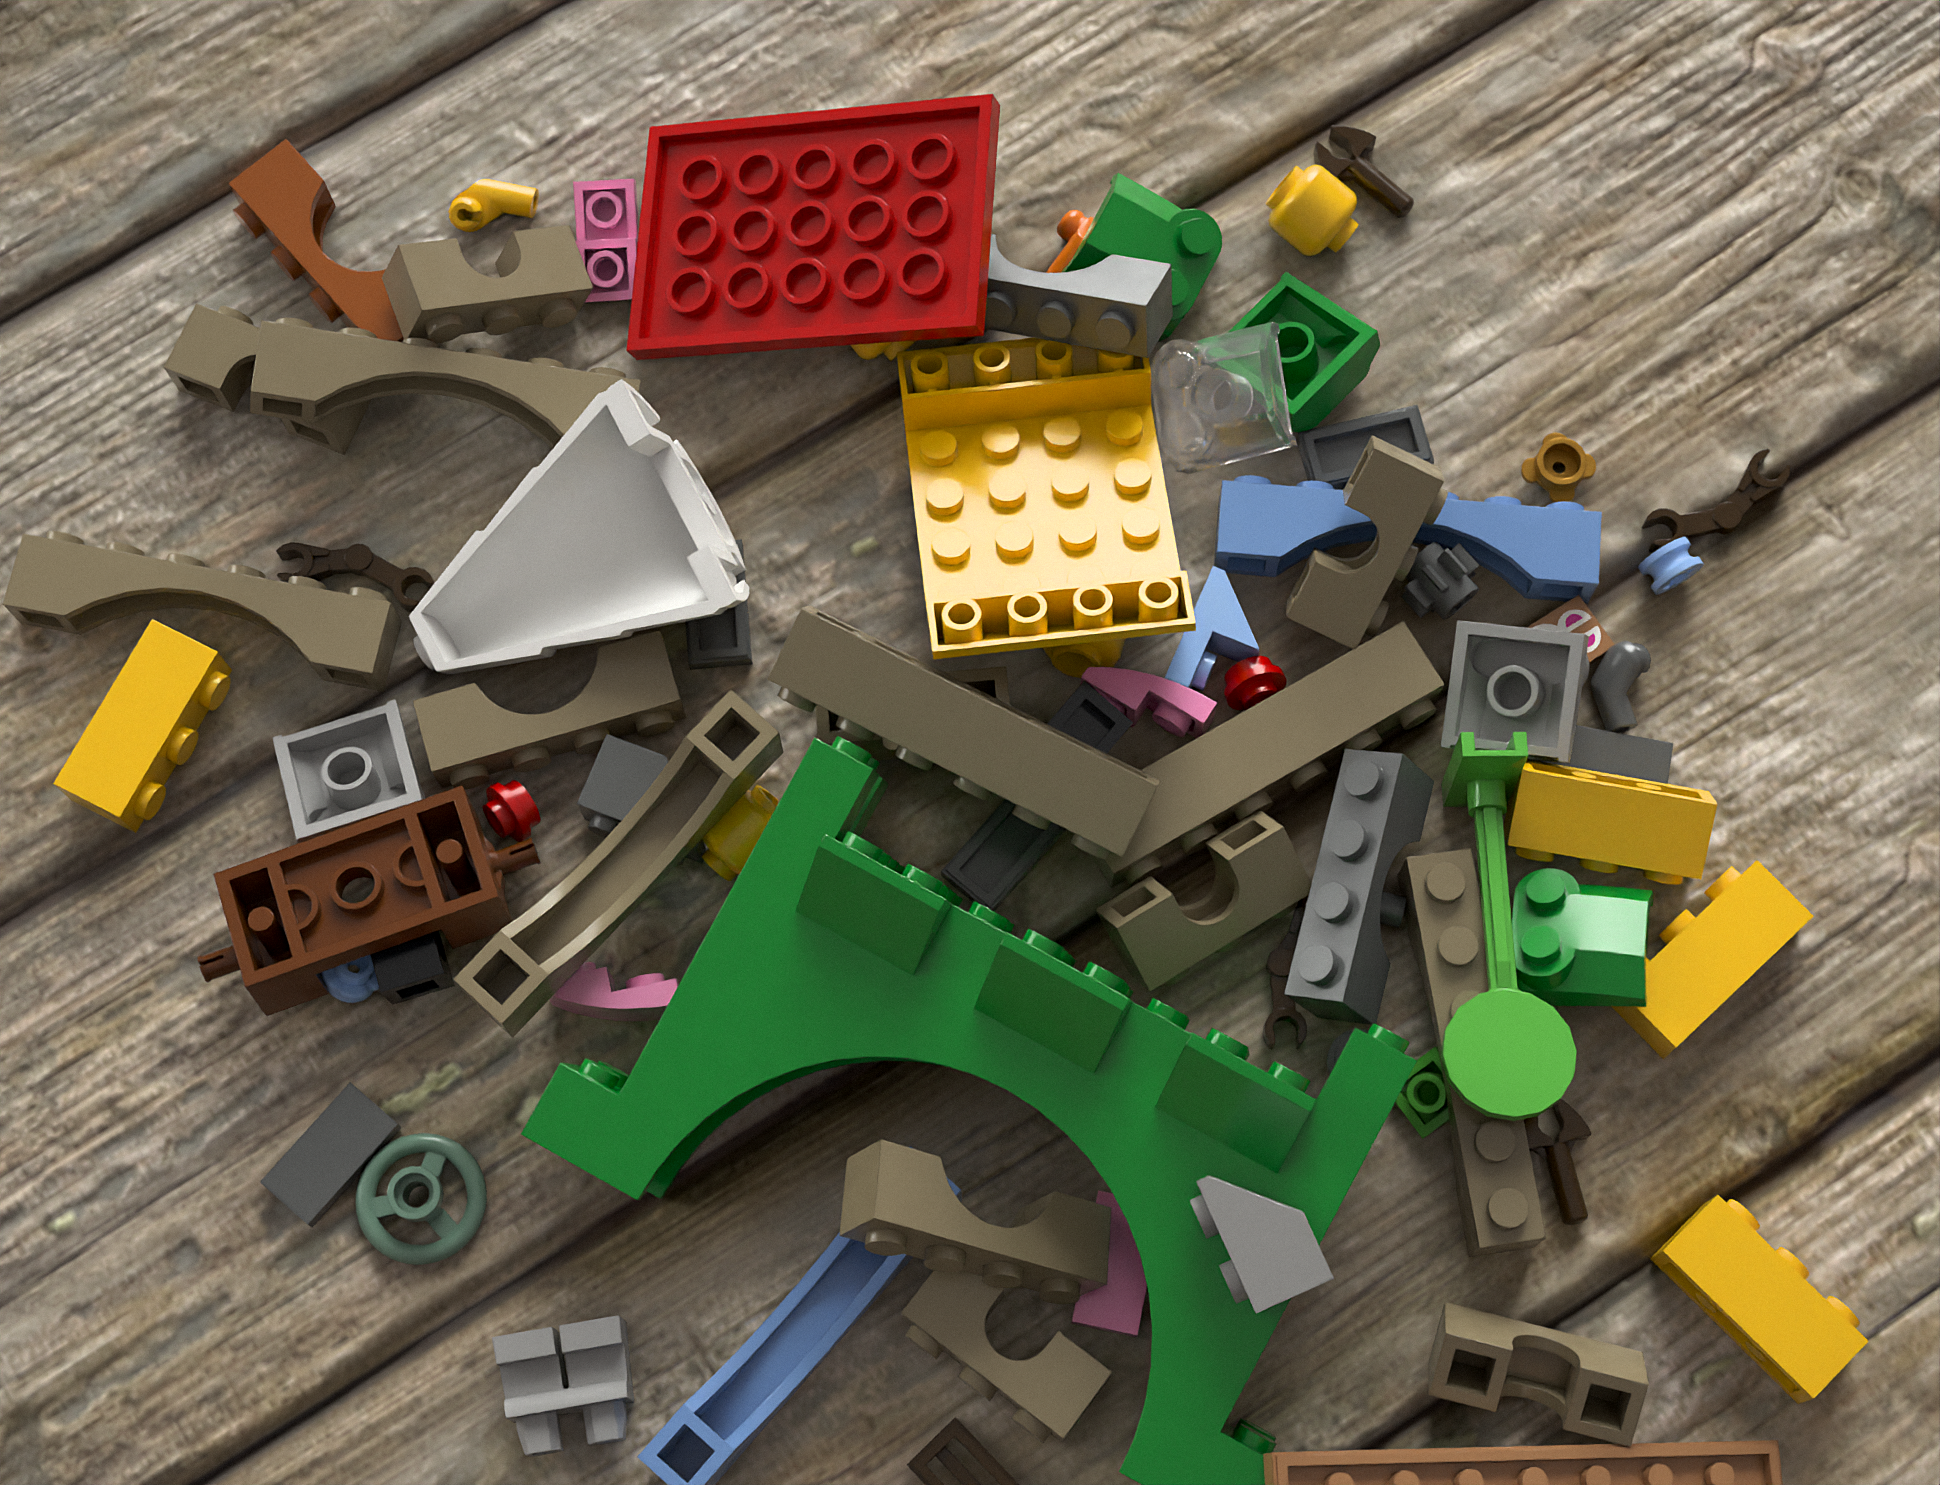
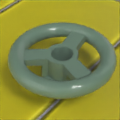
M411 1134L388 1143L369 1160L357 1185L355 1198L356 1214L365 1237L380 1253L405 1264H431L454 1255L472 1239L484 1217L487 1190L484 1175L479 1164L462 1145L450 1138L437 1134ZM426 1153L421 1167L410 1166L400 1170L391 1179L387 1195L375 1197L380 1179L393 1163L407 1155ZM447 1160L459 1170L467 1189L466 1209L459 1224L441 1206L444 1192L440 1177ZM417 1187H428V1201L421 1207H411L409 1204L410 1193ZM399 1215L401 1218L411 1222L426 1221L440 1236L441 1240L424 1245L404 1243L390 1235L379 1219Z

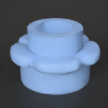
M371 955L321 972L329 993L343 1002L356 1003L363 1001L373 991L379 989ZM355 965L360 971L358 973L350 972L348 966Z

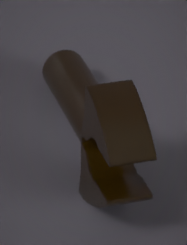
M1331 126L1329 139L1340 148L1346 150L1349 158H1336L1332 156L1328 149L1316 141L1313 154L1315 165L1323 166L1340 181H1354L1397 218H1402L1411 211L1414 199L1369 162L1368 153L1374 149L1376 136L1353 127Z
M1560 1099L1558 1103L1552 1106L1555 1117L1560 1125V1131L1555 1137V1143L1550 1136L1543 1133L1539 1128L1538 1116L1524 1119L1529 1150L1535 1152L1546 1161L1563 1223L1576 1225L1588 1218V1212L1571 1156V1150L1576 1141L1585 1140L1590 1137L1591 1131L1583 1118L1568 1103Z

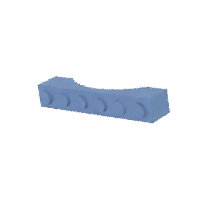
M1255 475L1239 476L1234 481L1222 480L1218 501L1214 566L1231 574L1276 577L1298 562L1309 558L1314 547L1327 551L1335 547L1374 541L1377 527L1369 517L1345 505L1343 490H1334V487L1326 482L1311 480L1300 482L1296 486L1271 484L1269 479ZM1448 492L1445 504L1436 521L1431 526L1423 522L1413 543L1430 545L1438 542L1445 550L1447 548L1452 550L1460 543L1479 565L1501 577L1524 598L1568 602L1579 595L1584 603L1588 604L1599 584L1602 512L1586 511L1578 503L1564 501L1551 503L1547 507L1522 505L1520 500L1506 496L1490 497L1485 499L1484 502L1459 500L1456 494Z
M947 1178L954 1194L962 1202L961 1189ZM839 1232L772 1314L738 1351L680 1407L637 1457L668 1485H715L909 1263L913 1256L906 1254L895 1256L874 1254L865 1249V1243L839 1236Z

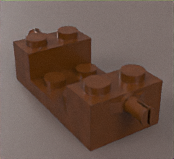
M462 785L214 873L233 945L198 956L197 959L200 964L201 973L208 983L211 980L240 970L245 988L264 1014L269 1016L329 994L321 972L440 929H442L452 949L497 934L502 928L512 922L504 896L506 884L504 875L534 864H540L541 861L532 837H530L528 840L495 851L493 845L485 838L480 819ZM362 877L375 881L372 893L365 900L358 903H348L342 900L343 891L351 881Z

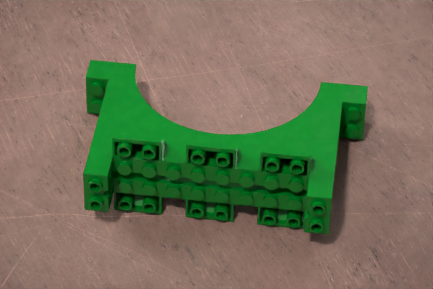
M839 736L835 738L832 746L814 737L630 1075L601 1060H598L596 1063L585 1058L581 1065L560 1063L521 1135L636 1200H640L645 1191L663 1199L688 1160L703 1142L728 1119L756 1099L784 1084L819 1071L849 1064L878 1061L922 1062L967 1072L1004 1088L1039 1110L1064 1131L1090 1159L1119 1204L1129 1224L1141 1257L1149 1292L1152 1324L1151 1368L1145 1403L1135 1437L1119 1472L1141 1485H1265L1263 1454L1278 1452L1274 1450L1276 1437L1243 1418H1240L1236 1427L1226 1423V1420L1291 1298L1259 1313H1255L1249 1299L1236 1304L1219 1267L1220 1264L1231 1260L1219 1233L1208 1239L1206 1238L1190 1203L1191 1199L1202 1195L1196 1181L1211 1175L1302 1210L1318 1245H1320L1417 1060L1404 1054L1410 1042L1375 1023L1372 1024L1368 1033L1355 1027L1317 1099L1305 1093L1311 1082L1307 1078L1273 1061L1268 1072L1261 1070L1247 1062L1250 1055L1249 1047L1214 1028H1211L1206 1039L1193 1032L1186 1031L1185 1029L1190 1019L1185 1014L1155 998H1152L1147 1009L1134 1003L1131 1000L1134 991L1125 983V980L1090 961L1083 973L1073 968L1077 960L1068 954L1069 952L1064 950V947L1031 929L1027 930L1022 940L1010 934L1015 926L1009 922L1010 920L975 901L968 912L962 910L959 906L963 899L951 891V888L944 885L942 881L910 864H907L906 867L900 865L899 862L886 854L884 850L861 838L862 832L889 785L876 772L880 762L871 757L872 754Z

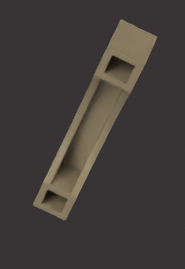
M285 317L279 318L275 322L261 320L250 393V413L314 423L341 408L376 397L409 393L443 395L481 404L512 418L541 438L553 449L598 393L606 391L611 385L621 379L639 393L641 380L626 378L623 372L613 368L598 367L587 372L564 368L561 362L550 358H532L527 362L502 358L500 353L487 348H470L465 352L442 349L434 341L424 338H407L402 342L378 339L374 333L361 328H343L339 332L315 329L312 324L301 319Z
M48 531L46 537L29 534L22 535L3 600V605L21 624L82 635L109 621L143 611L171 608L217 611L248 620L277 635L302 655L324 681L384 692L402 621L392 603L387 601V597L380 592L361 587L351 588L349 594L326 590V585L302 576H291L288 583L266 579V575L263 572L243 565H229L227 571L205 567V564L199 559L178 553L168 554L166 560L144 556L145 553L142 550L119 542L107 543L106 549L84 545L82 539L60 531Z
M730 690L688 733L649 789L602 843L545 897L520 917L502 928L453 980L476 1005L513 1038L784 753L779 731Z
M1471 848L1406 857L1397 877L1401 896L1406 898L1404 915L1408 936L1424 984L1440 1056L1451 1127L1456 1193L1468 1257L1534 1248L1546 1239V1233L1524 1119L1510 1121L1487 1117L1465 1104L1448 1083L1441 1060L1444 1031L1458 1008L1476 995L1489 991L1481 897Z

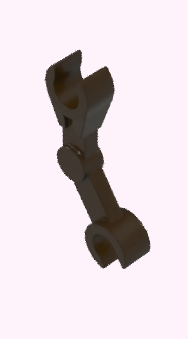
M1770 449L1761 450L1750 460L1735 492L1726 502L1720 503L1716 508L1679 515L1676 511L1668 508H1659L1652 511L1644 521L1642 528L1645 529L1656 524H1662L1671 530L1672 538L1654 540L1649 548V552L1653 553L1681 537L1689 539L1717 532L1720 534L1732 533L1737 528L1744 514L1751 507L1781 490L1790 475V465H1787L1776 479L1768 480L1763 478L1757 468L1767 458Z
M290 542L283 544L276 550L282 561L295 558L305 560L302 569L296 573H278L277 576L282 582L288 583L291 576H302L317 581L324 580L335 574L353 573L358 576H366L393 591L400 606L412 613L419 602L405 596L407 588L414 583H423L430 589L435 583L425 569L409 567L403 570L375 555L364 544H354L347 549L329 550Z
M1309 895L1298 901L1288 933L1279 947L1270 953L1266 962V969L1270 975L1272 1013L1265 1021L1262 1034L1264 1042L1271 1050L1275 1046L1273 1026L1279 1021H1288L1296 1028V1049L1301 1047L1307 1035L1306 1020L1300 1012L1296 1011L1295 1002L1284 995Z

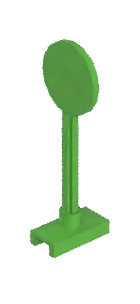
M1461 732L1441 783L1443 807H1468V815L1474 818L1489 991L1476 995L1458 1008L1444 1031L1441 1060L1448 1083L1465 1104L1487 1117L1516 1121L1539 1116L1560 1101L1574 1077L1577 1050L1570 1027L1555 1008L1531 993L1520 991L1517 986L1502 815L1507 812V804L1529 756L1526 732H1513L1506 750H1475L1474 732Z

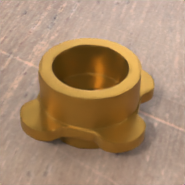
M1561 433L1546 435L1538 454L1534 458H1527L1521 466L1523 479L1527 483H1537L1549 492V498L1553 503L1571 502L1575 496L1574 489L1582 480L1592 478L1596 471L1594 458L1589 454H1585V451L1577 442L1568 439ZM1561 464L1564 467V472L1556 473L1553 470V466Z

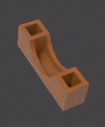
M287 139L229 182L239 203L233 209V213L254 239L265 234L276 247L270 252L273 259L292 281L302 276L314 289L308 294L310 300L331 324L340 318L348 328L368 330L374 333L378 339L397 342L404 340L382 280L386 269L380 271L349 269L334 262L323 252L324 230L336 206L325 181Z

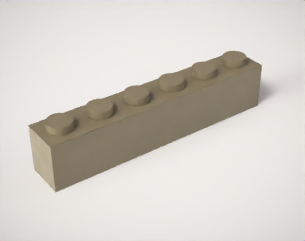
M812 606L801 608L767 680L781 686L777 696L784 701L808 712H813L816 705H819L840 716L836 725L842 730L869 742L877 734L898 745L894 754L900 759L926 771H930L933 763L957 774L953 784L960 789L983 800H989L993 792L1016 804L1012 813L1018 818L1044 830H1047L1050 823L1053 822L1075 833L1071 840L1072 844L1101 859H1106L1110 851L1123 857L1160 781Z
M1402 621L1142 769L1141 771L1160 781L1123 857L1111 851L1106 859H1101L1092 854L1091 856L1111 888L1126 880L1133 887L1147 877H1153L1164 867L1161 860L1176 851L1183 849L1186 855H1190L1206 846L1205 842L1218 835L1216 828L1237 817L1241 821L1258 810L1264 813L1274 804L1271 797L1292 786L1295 792H1300L1314 785L1328 774L1325 766L1342 757L1345 749L1372 751L1382 743L1383 740L1380 735L1396 725L1401 724L1404 730H1408L1422 723L1436 712L1437 709L1434 704L1437 702L1445 684L1405 622Z

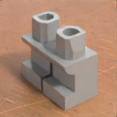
M617 1315L559 1325L560 1332L553 1327L492 1337L496 1364L500 1367L505 1396V1417L516 1423L517 1433L526 1456L535 1457L564 1451L559 1415L582 1411L584 1413L588 1445H603L626 1440V1404L634 1403L627 1322L621 1316ZM564 1354H565V1358H566V1365H567V1373H568L569 1387H568V1382H567V1375H566Z

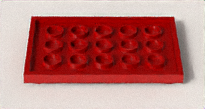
M993 94L649 127L626 351L636 360L984 336L1000 104Z

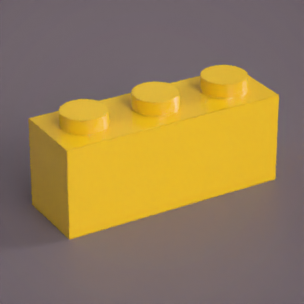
M152 619L53 784L70 800L136 833L144 819L150 820L160 809L166 795V787L164 785L177 764H184L192 755L199 737L197 729L209 710H216L224 701L230 688L231 679L229 675L232 669L218 651Z
M1527 759L1508 802L1503 827L1504 837L1507 845L1516 847L1515 853L1518 856L1527 859L1551 862L1554 860L1555 854L1580 858L1579 865L1593 871L1617 873L1619 865L1644 869L1643 876L1647 879L1665 884L1679 885L1682 884L1683 877L1702 879L1717 803L1710 792L1705 790Z
M1758 860L1742 874L1731 866L1704 892L1712 901L1709 906L1697 917L1688 909L1684 910L1659 934V937L1667 945L1651 960L1646 957L1647 1007L1611 1006L1662 1059L1682 1043L1814 917Z
M1716 1195L1705 1202L1650 1259L1797 1404L1812 1400L1868 1343V1340L1856 1329L1860 1322L1844 1303L1833 1296H1828L1825 1299L1806 1281L1810 1276L1809 1271L1797 1257L1782 1247L1774 1250L1756 1232L1760 1225L1744 1206L1733 1199H1729L1726 1203L1719 1195Z

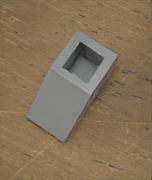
M1211 1175L1196 1181L1202 1195L1191 1199L1190 1203L1206 1238L1208 1239L1219 1233L1231 1260L1220 1264L1219 1267L1236 1304L1249 1299L1255 1313H1259L1334 1279L1302 1210Z

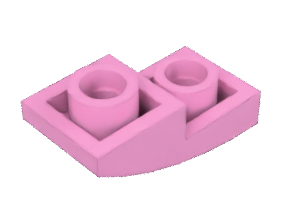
M615 179L573 182L577 237L575 242L593 286L591 293L584 303L632 300L639 233L636 180Z
M1088 667L1081 677V684L1083 681L1088 683L1133 722L1130 726L1132 728L1146 708L1154 712L1152 718L1159 726L1179 737H1184L1186 733L1195 738L1202 736L1214 719L1217 702L1193 689L1156 675L1129 669Z
M584 962L549 1001L555 1007L592 1018L614 1021L660 1020L679 984L676 978L665 980L663 974L652 973L631 978L625 982L626 989L616 991L614 979L607 967L596 969L595 963Z

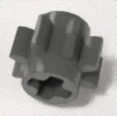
M1434 542L1417 554L1409 573L1405 577L1410 583L1404 587L1406 591L1401 597L1420 618H1423L1430 611L1432 613L1436 611L1443 620H1446L1462 609L1479 591L1478 586L1471 578L1476 575L1474 571L1480 565L1460 543L1452 550L1448 548L1444 550L1438 542Z

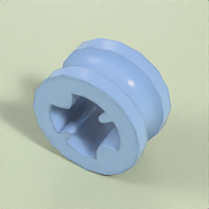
M1686 537L1678 538L1664 545L1643 560L1638 566L1643 575L1649 574L1653 577L1654 583L1651 585V588L1656 595L1678 586L1698 572L1704 565L1699 556L1692 557L1689 555L1688 549L1691 543Z

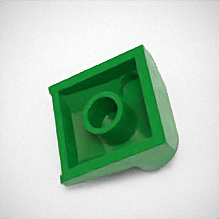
M1117 173L1110 181V184H1112L1081 244L1072 260L1062 272L1090 267L1112 254L1171 264L1173 317L1158 340L1161 342L1170 337L1193 306L1221 252V231L1216 221L1206 212L1193 208L1182 210L1142 185Z
M1285 272L1280 277L1281 281L1214 347H1209L1203 353L1204 360L1223 376L1266 407L1270 420L1275 426L1288 432H1303L1317 426L1367 376L1370 365L1380 347L1377 330L1296 277Z
M1555 868L1539 869L1526 875L1515 889L1512 912L1518 989L1522 992L1533 994L1551 1006L1647 1007L1646 957L1650 906H1653L1654 902L1653 891L1578 884L1572 875Z

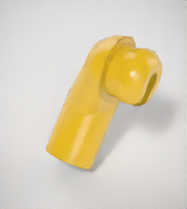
M481 179L456 196L448 211L449 219L457 229L465 232H474L483 228L503 213L533 218L538 206L539 191L537 188Z

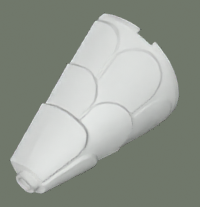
M621 379L611 385L606 391L597 394L542 463L530 470L485 530H476L409 615L418 634L413 639L414 646L422 661L430 669L445 674H457L548 658L555 655L557 649L631 637L635 631L720 615L728 608L735 607L748 598V584L745 580L737 584L735 577L746 570L743 559L713 495L679 441L675 440L672 442L669 435L652 427L660 421L659 415L628 383Z

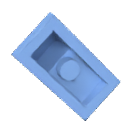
M1213 566L1194 608L1196 631L1184 632L1165 675V679L1190 689L1195 687L1204 691L1218 657L1208 652V650L1237 662L1249 657L1259 656L1260 652L1225 570Z

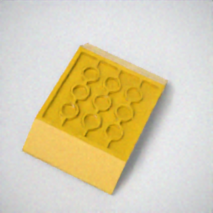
M1038 338L897 352L907 454L933 660L1196 631L1187 571H1180L1151 407V368L1149 357H1139Z

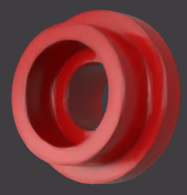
M1249 657L1239 661L1226 672L1224 677L1226 683L1224 697L1232 709L1246 711L1283 690L1287 684V679L1283 670L1279 666L1273 665L1268 657Z
M511 780L505 785L496 782L486 789L488 803L483 805V811L493 830L500 837L505 838L510 835L517 842H522L531 836V828L541 822L538 808L527 790L516 780Z

